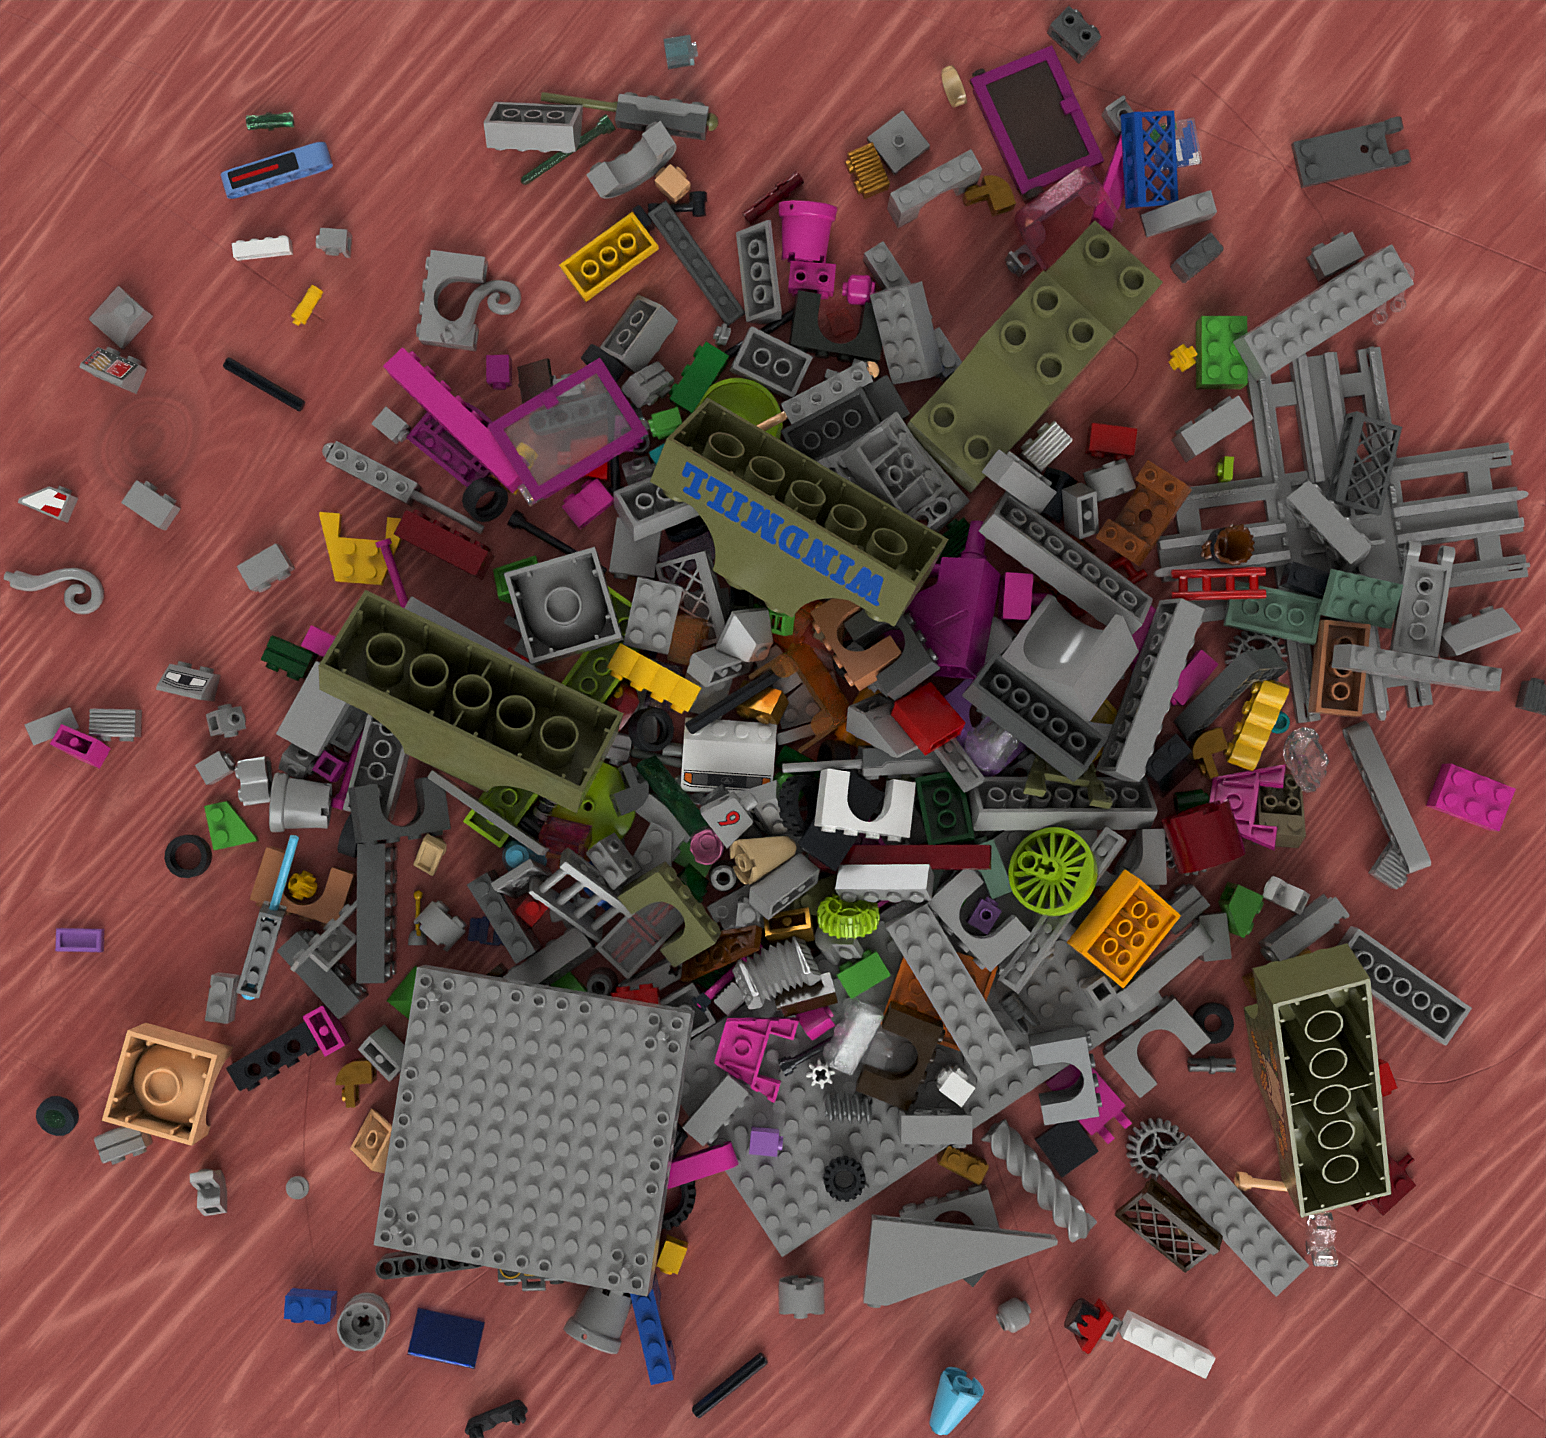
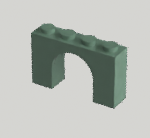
M987 836L975 839L973 845L992 846L991 870H978L989 897L994 899L1012 892L1007 872L994 839H987ZM932 870L935 875L933 892L939 888V880L945 870Z

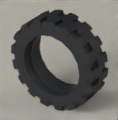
M812 775L788 777L781 786L782 790L779 791V816L783 819L782 824L784 828L788 829L787 832L795 837H802L816 815L819 784L818 779L812 778ZM801 790L807 801L805 821H803L798 808V798Z

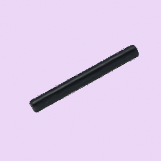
M781 664L774 666L686 722L687 730L691 734L701 730L786 675L785 669Z

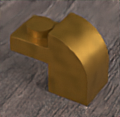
M994 175L983 176L982 186L973 185L967 188L962 198L965 207L987 200L992 217L1012 211L1016 205L1009 184L1004 179Z
M1215 727L1203 731L1189 745L1194 760L1199 759L1197 767L1201 776L1204 775L1205 779L1219 776L1212 754L1228 749L1222 727Z
M365 1057L352 1060L339 1071L335 1086L345 1085V1088H342V1101L346 1103V1108H355L360 1104L359 1084H371L376 1081V1068Z

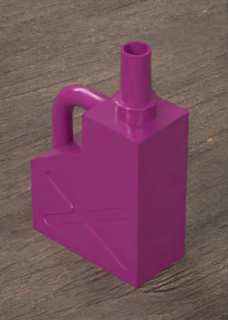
M975 520L970 522L965 551L960 553V558L942 557L941 564H935L928 578H938L937 584L917 593L905 610L906 613L909 612L915 619L916 624L914 627L916 630H921L928 641L925 644L928 649L931 647L939 657L936 661L940 669L931 676L974 679L985 664L1001 574L986 560L987 557L984 555L986 538L979 532L983 521ZM900 630L885 632L884 639L890 635L901 653H903L905 647L903 632Z

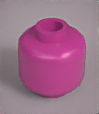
M851 275L848 278V282H843L842 295L847 296V301L851 305L870 303V295L875 293L876 283L872 282L871 277L868 275Z

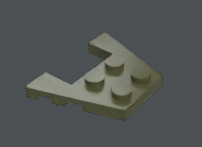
M1035 755L1023 794L1043 797L1046 793L1045 780L1087 787L1090 806L1110 809L1113 804L1111 797H1107L1104 792L1106 787L1103 781L1098 780L1095 774L1096 768L1093 762L1085 773L1075 782H1072L1039 755Z

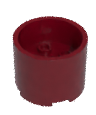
M1229 799L1224 800L1222 803L1218 800L1195 806L1180 812L1178 815L1171 814L1161 819L1179 874L1215 867L1246 854Z

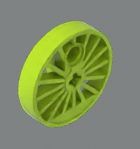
M1060 827L1044 828L1027 836L1015 849L1009 864V883L1015 897L1028 909L1045 916H1061L1078 909L1092 894L1098 875L1097 861L1088 844L1075 832ZM1057 836H1064L1057 852ZM1049 837H1050V855H1049L1048 850H1047V848H1046V846H1045V843H1044V841H1043V839H1046V838H1049ZM1071 838L1077 840V842L1067 851ZM1038 843L1043 855L1036 853L1031 847ZM1084 847L1086 852L1073 858ZM1035 860L1034 866L1028 868L1029 863ZM1084 862L1083 867H1074ZM1070 874H1079V877H1075ZM1035 877L1019 885L1018 878ZM1065 879L1075 882V887L1073 888ZM1062 884L1072 892L1070 900H1068ZM1034 887L1024 898L1022 892ZM1057 890H1058V892H1059V894H1060V897H1061V899H1062V901H1063V904H1064V906H1061V907H1058V908H1057ZM1041 893L1036 907L1031 905V902ZM1050 894V909H1044Z

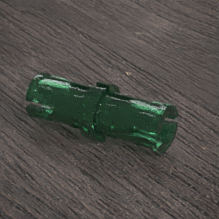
M266 112V114L246 115V126L248 131L257 129L274 131V128L294 127V117L292 112L279 114Z

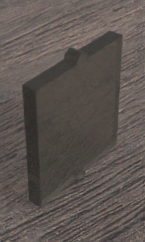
M546 358L517 367L518 387L520 388L522 404L553 386L554 376L551 372L550 359Z

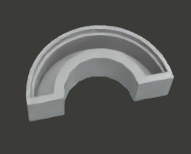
M661 120L658 123L653 122L646 127V131L642 134V139L633 145V149L630 152L619 155L614 161L598 162L590 168V172L586 175L601 198H614L631 191L654 176L673 157L677 146Z

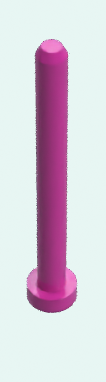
M391 538L375 543L376 547L381 548L400 606L404 608L408 598L389 544H392Z

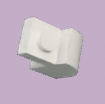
M1271 876L1264 887L1262 896L1270 902L1301 915L1310 894L1286 883L1280 878Z

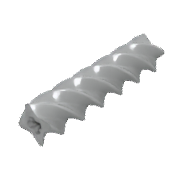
M1006 1119L999 1123H994L981 1140L991 1143L992 1153L997 1158L1006 1160L1008 1171L1014 1176L1021 1177L1022 1186L1027 1192L1037 1194L1039 1206L1044 1210L1052 1211L1054 1223L1059 1227L1067 1228L1068 1237L1072 1243L1080 1238L1085 1239L1089 1231L1097 1223L1095 1218L1085 1212L1083 1205L1078 1199L1070 1195L1063 1182L1054 1177L1052 1170L1045 1163L1039 1161L1036 1152L1030 1146L1024 1144L1021 1135L1015 1129L1009 1127Z

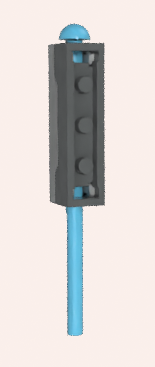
M290 835L271 902L264 901L259 911L236 991L246 1000L259 999L266 981L287 909L286 906L280 905L299 841V837L296 835Z

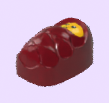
M625 682L619 683L617 691L605 703V705L624 713L619 731L640 703L637 690Z

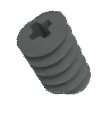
M826 1093L825 1118L828 1116L830 1123H833L835 1117H838L839 1123L842 1124L844 1118L847 1117L849 1124H852L854 1117H856L858 1124H861L863 1117H865L867 1124H870L872 1120V1097L869 1101L867 1095L863 1094L861 1101H859L857 1094L853 1095L852 1100L849 1099L848 1094H844L841 1100L839 1094L836 1093L833 1100H831L830 1094Z

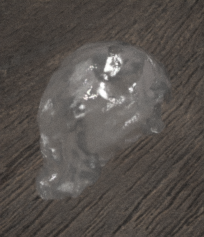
M986 717L977 727H973L967 733V738L964 742L965 751L975 766H978L981 771L988 772L991 769H1003L1008 757L1012 755L1020 743L1016 737L990 717Z
M1302 727L1287 736L1283 746L1285 763L1295 778L1297 785L1301 787L1302 791L1309 793L1316 791V788L1320 787L1322 779L1326 776V767L1329 764L1328 754L1324 752L1322 745L1318 741L1319 735L1312 728Z

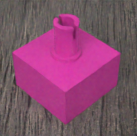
M1005 572L1000 576L998 619L1001 618L1004 622L1026 623L1031 617V606H1039L1047 594L1052 596L1053 594L1032 592L1033 574Z

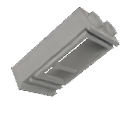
M1322 894L1307 905L1301 915L1295 914L1258 942L1262 947L1260 952L1267 961L1271 960L1272 962L1294 958L1335 927L1333 924H1339L1340 918L1346 919L1350 915L1336 897L1327 899Z

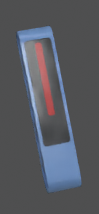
M316 142L226 170L220 176L227 198L235 199L329 170L333 167L327 144L325 142Z

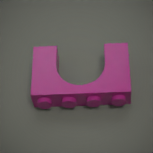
M1151 605L1143 625L1132 635L1139 651L1130 664L1132 671L1156 612V609ZM1203 650L1196 651L1181 671L1178 679V688L1173 692L1170 700L1172 706H1183L1219 665Z

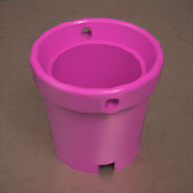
M791 200L780 202L779 217L782 218L781 260L788 259L787 262L790 263L791 260L804 262L816 260L819 263H826L832 222H835L837 207L814 201Z

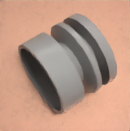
M361 1293L355 1295L347 1302L337 1322L339 1339L346 1347L354 1351H366L374 1348L381 1342L390 1323L391 1314L385 1300L374 1293ZM366 1315L370 1317L369 1320H366L365 1322L361 1320L362 1317H365Z

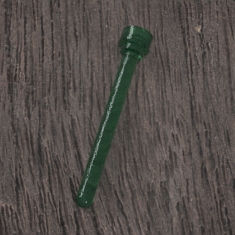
M606 114L598 119L597 126L581 136L576 151L600 134L604 135L607 133L609 135L616 130ZM559 151L521 177V183L523 185L529 184L574 152L562 153Z

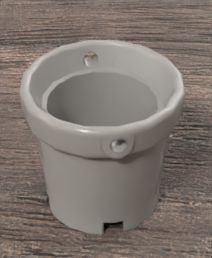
M275 773L269 805L270 831L284 832L285 829L299 828L328 829L332 808L331 797H329L332 796V783L291 778L286 773Z
M590 1286L574 1316H571L563 1328L564 1331L574 1339L592 1348L610 1354H617L622 1343L620 1337L632 1304L630 1293L624 1292L622 1297L609 1289ZM584 1334L587 1335L586 1339H583Z

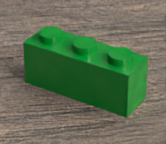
M705 342L703 346H698L693 354L695 359L691 366L689 364L685 366L681 373L682 380L679 384L675 383L669 392L671 396L669 398L670 402L689 415L694 412L708 388L716 383L730 361L729 355L708 342Z

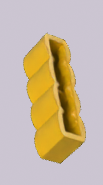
M621 643L607 666L611 670L609 673L611 676L620 681L623 677L630 680L631 687L641 692L643 688L652 692L651 698L661 703L663 700L672 703L670 708L681 714L683 711L689 713L702 689Z
M1275 680L1253 683L1251 688L1253 695L1250 701L1244 703L1242 708L1244 716L1241 722L1237 721L1234 726L1233 734L1235 737L1232 742L1227 743L1228 749L1224 750L1228 763L1254 771L1269 739L1271 730L1277 721L1280 710L1290 690L1288 685Z

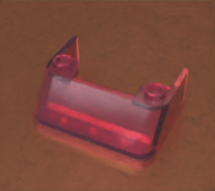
M1087 166L1077 168L1023 206L1015 214V224L1043 271H1047L1049 266L1037 249L1046 239V231L1041 223L1079 196L1088 206H1097L1106 200L1116 218L1120 222L1124 221V218L1094 171Z

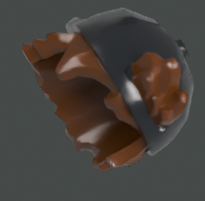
M1231 524L1228 527L1212 531L1207 541L1202 545L1201 557H1204L1206 560L1211 558L1216 563L1230 564L1232 566L1247 563V560L1253 555L1251 552L1254 551L1253 545L1255 541L1252 540L1254 535L1250 534L1251 532L1248 527H1244V524L1235 526Z

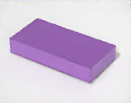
M56 928L55 951L104 952V929Z

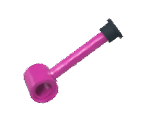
M760 943V950L756 952V953L759 954L760 956H761V949L763 948V946H762L761 943ZM747 956L741 958L747 963ZM735 965L705 993H701L697 998H692L693 1003L699 1010L705 1012L706 1007L711 1003V999L735 977L732 972Z

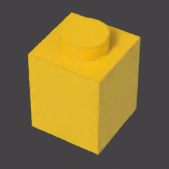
M667 1235L656 1264L660 1268L659 1270L669 1275H672V1273L678 1275L688 1249V1243Z

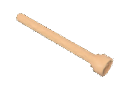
M1237 1171L1235 1174L1234 1185L1240 1191H1246L1254 1187L1288 1192L1281 1181L1252 1178L1246 1172Z

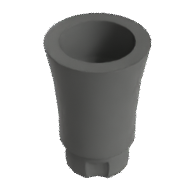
M607 967L595 968L587 978V991L589 993L611 996L612 992H616V987H618L619 983L616 973ZM598 981L603 982L604 985H605V988H603V989L598 988L597 982H598Z

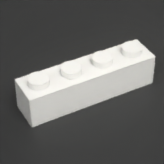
M284 235L278 236V238L265 237L264 240L250 239V241L246 242L238 240L236 243H232L233 257L237 261L293 255L292 241Z

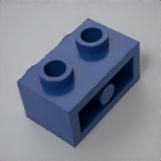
M292 1288L285 1295L284 1319H291L293 1323H302L305 1320L314 1321L315 1324L330 1322L336 1314L338 1291Z

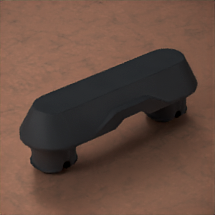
M514 1400L470 1418L466 1425L465 1433L469 1435V1438H484L483 1432L494 1428L501 1422L507 1423L512 1421L514 1425H520V1422L523 1424L527 1420L525 1414L528 1412V1408L521 1400Z

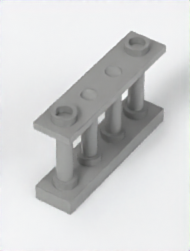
M568 847L561 853L560 868L548 879L542 882L535 876L531 878L529 894L534 899L545 904L597 943L602 940L603 925L619 912L628 918L634 915H631L617 898L623 888L619 886L612 890L594 866ZM567 874L578 880L561 895L551 888ZM584 887L589 888L595 893L579 907L568 901ZM601 900H605L612 905L611 908L596 920L586 914Z

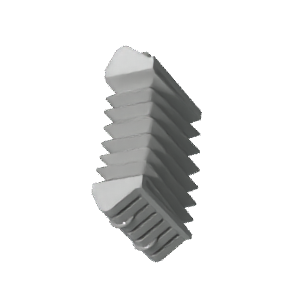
M795 936L792 938V943L785 940L784 946L777 941L776 948L771 944L768 951L762 948L761 956L754 952L753 959L747 956V963L742 959L737 960L738 962L732 970L748 1009L763 1007L765 998L771 1001V995L775 998L776 992L782 995L783 988L789 991L790 985L794 989H796L797 984L802 987L803 982L812 986L822 978L806 941Z

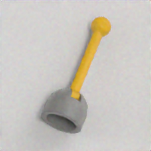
M415 891L413 895L416 899L415 919L420 915V899L423 896L421 891ZM420 923L415 924V930L409 934L408 945H427L426 934L419 928Z

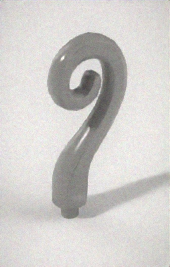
M492 280L478 286L470 295L462 315L454 322L445 326V332L440 334L442 342L445 343L450 340L455 343L470 332L479 304L488 295L490 296L487 299V304L492 312L499 315H507L516 311L522 300L518 287L504 280ZM498 292L509 295L510 301L507 304H499L500 294Z
M64 568L38 576L18 570L14 573L7 571L4 574V580L10 582V587L22 591H38L65 580H78L86 583L92 592L91 598L86 604H78L74 600L76 594H83L85 592L83 585L73 584L64 593L65 605L77 614L94 612L104 600V590L99 579L92 573L80 568Z

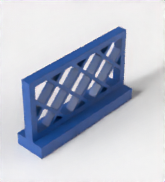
M1174 110L1140 111L1122 114L1121 133L1125 209L1163 206L1178 201ZM1162 116H1167V127L1165 130L1158 124ZM1143 117L1150 123L1146 132L1142 126ZM1154 128L1160 134L1156 143L1149 136ZM1163 140L1168 143V151L1166 153L1159 148ZM1145 141L1152 147L1147 155L1144 153L1143 143ZM1155 152L1161 157V161L1157 166L1150 160ZM1165 163L1169 167L1167 177L1160 171ZM1146 164L1153 171L1148 179L1145 176ZM1156 175L1163 182L1158 190L1151 183ZM1166 186L1170 190L1171 200H1166L1161 194ZM1147 188L1154 194L1149 202H1146Z

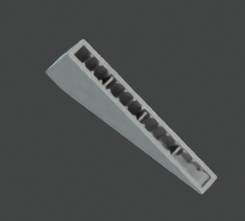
M872 1214L863 1288V1303L872 1308H880L881 1305L888 1306L1056 1246L1058 1240L1054 1234Z

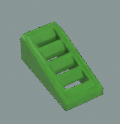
M753 604V609L766 607L769 610L772 633L782 636L793 635L795 615L792 618L785 613L774 612L765 605ZM773 615H775L774 625H772ZM780 617H782L781 627H779Z

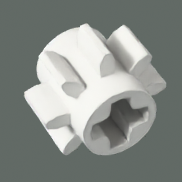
M818 1058L817 1064L809 1063L812 1072L806 1073V1077L813 1078L811 1086L818 1083L821 1089H823L824 1083H833L830 1075L835 1074V1070L828 1069L830 1061L823 1064L820 1058ZM825 1069V1077L819 1076L817 1078L816 1070L821 1071Z

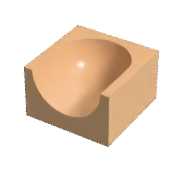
M144 1023L127 1030L102 1121L187 1145H194L209 1133L210 1126L206 1125V1113L210 1095L223 1064L231 1056L233 1047L149 1023Z

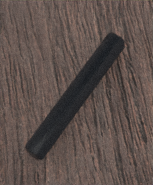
M229 357L225 360L223 368L297 411H301L305 406L304 400Z
M763 1353L757 1354L692 1407L693 1414L698 1419L704 1416L768 1363L766 1356Z

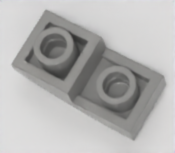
M70 707L24 724L33 746L52 739L61 724L74 730L79 728Z

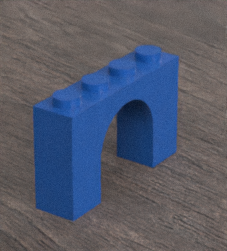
M654 1274L652 1290L647 1297L630 1294L651 1385L674 1380L677 1363L672 1341H666L660 1313L661 1292L657 1275Z

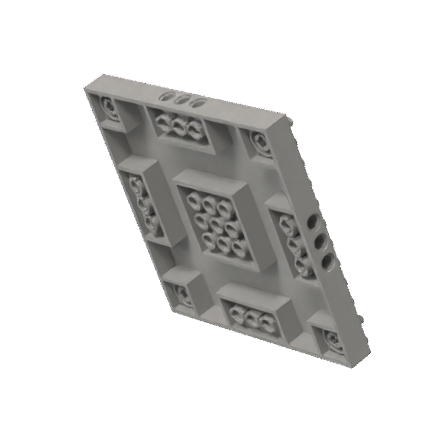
M430 965L417 967L374 1246L647 1297L653 1286L695 1010Z

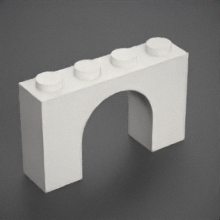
M835 769L821 770L814 826L822 827L821 831L835 832L836 829L844 830L843 834L851 836L865 833L866 838L879 839L880 836L888 837L887 841L900 843L901 839L910 838L915 782L896 779L886 781L884 805L880 815L871 822H865L858 819L848 806L847 794L850 772Z

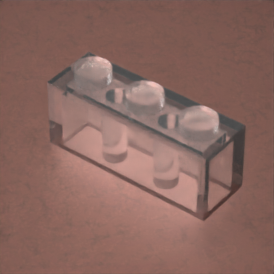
M854 997L851 1004L847 1005L842 1021L836 1025L830 1043H827L823 1050L822 1056L828 1067L853 1075L884 1018L877 1005Z

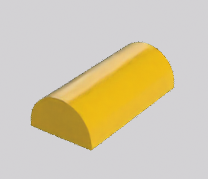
M631 212L563 261L559 266L576 292L587 302L659 250V246L634 213Z

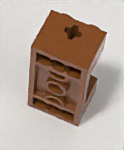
M1147 460L1135 478L1139 486L1116 520L1113 522L1108 518L1095 537L1139 567L1192 491L1187 484ZM1144 510L1152 512V518L1148 522H1142L1140 519V515Z

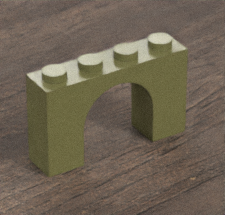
M666 861L624 886L617 897L631 915L653 902L669 903L680 911L685 921V928L667 938L660 949L673 967L714 945L721 934L718 924L709 917L703 905L698 903L688 886L682 883L676 871Z

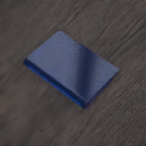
M418 1308L407 1355L475 1369L485 1322Z

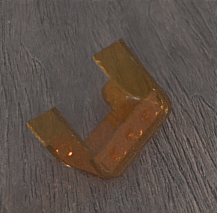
M806 643L795 645L749 675L752 681L770 668L781 678L789 677L797 672L822 711L817 713L811 720V728L816 737L798 748L799 753L847 722L849 702L813 648Z

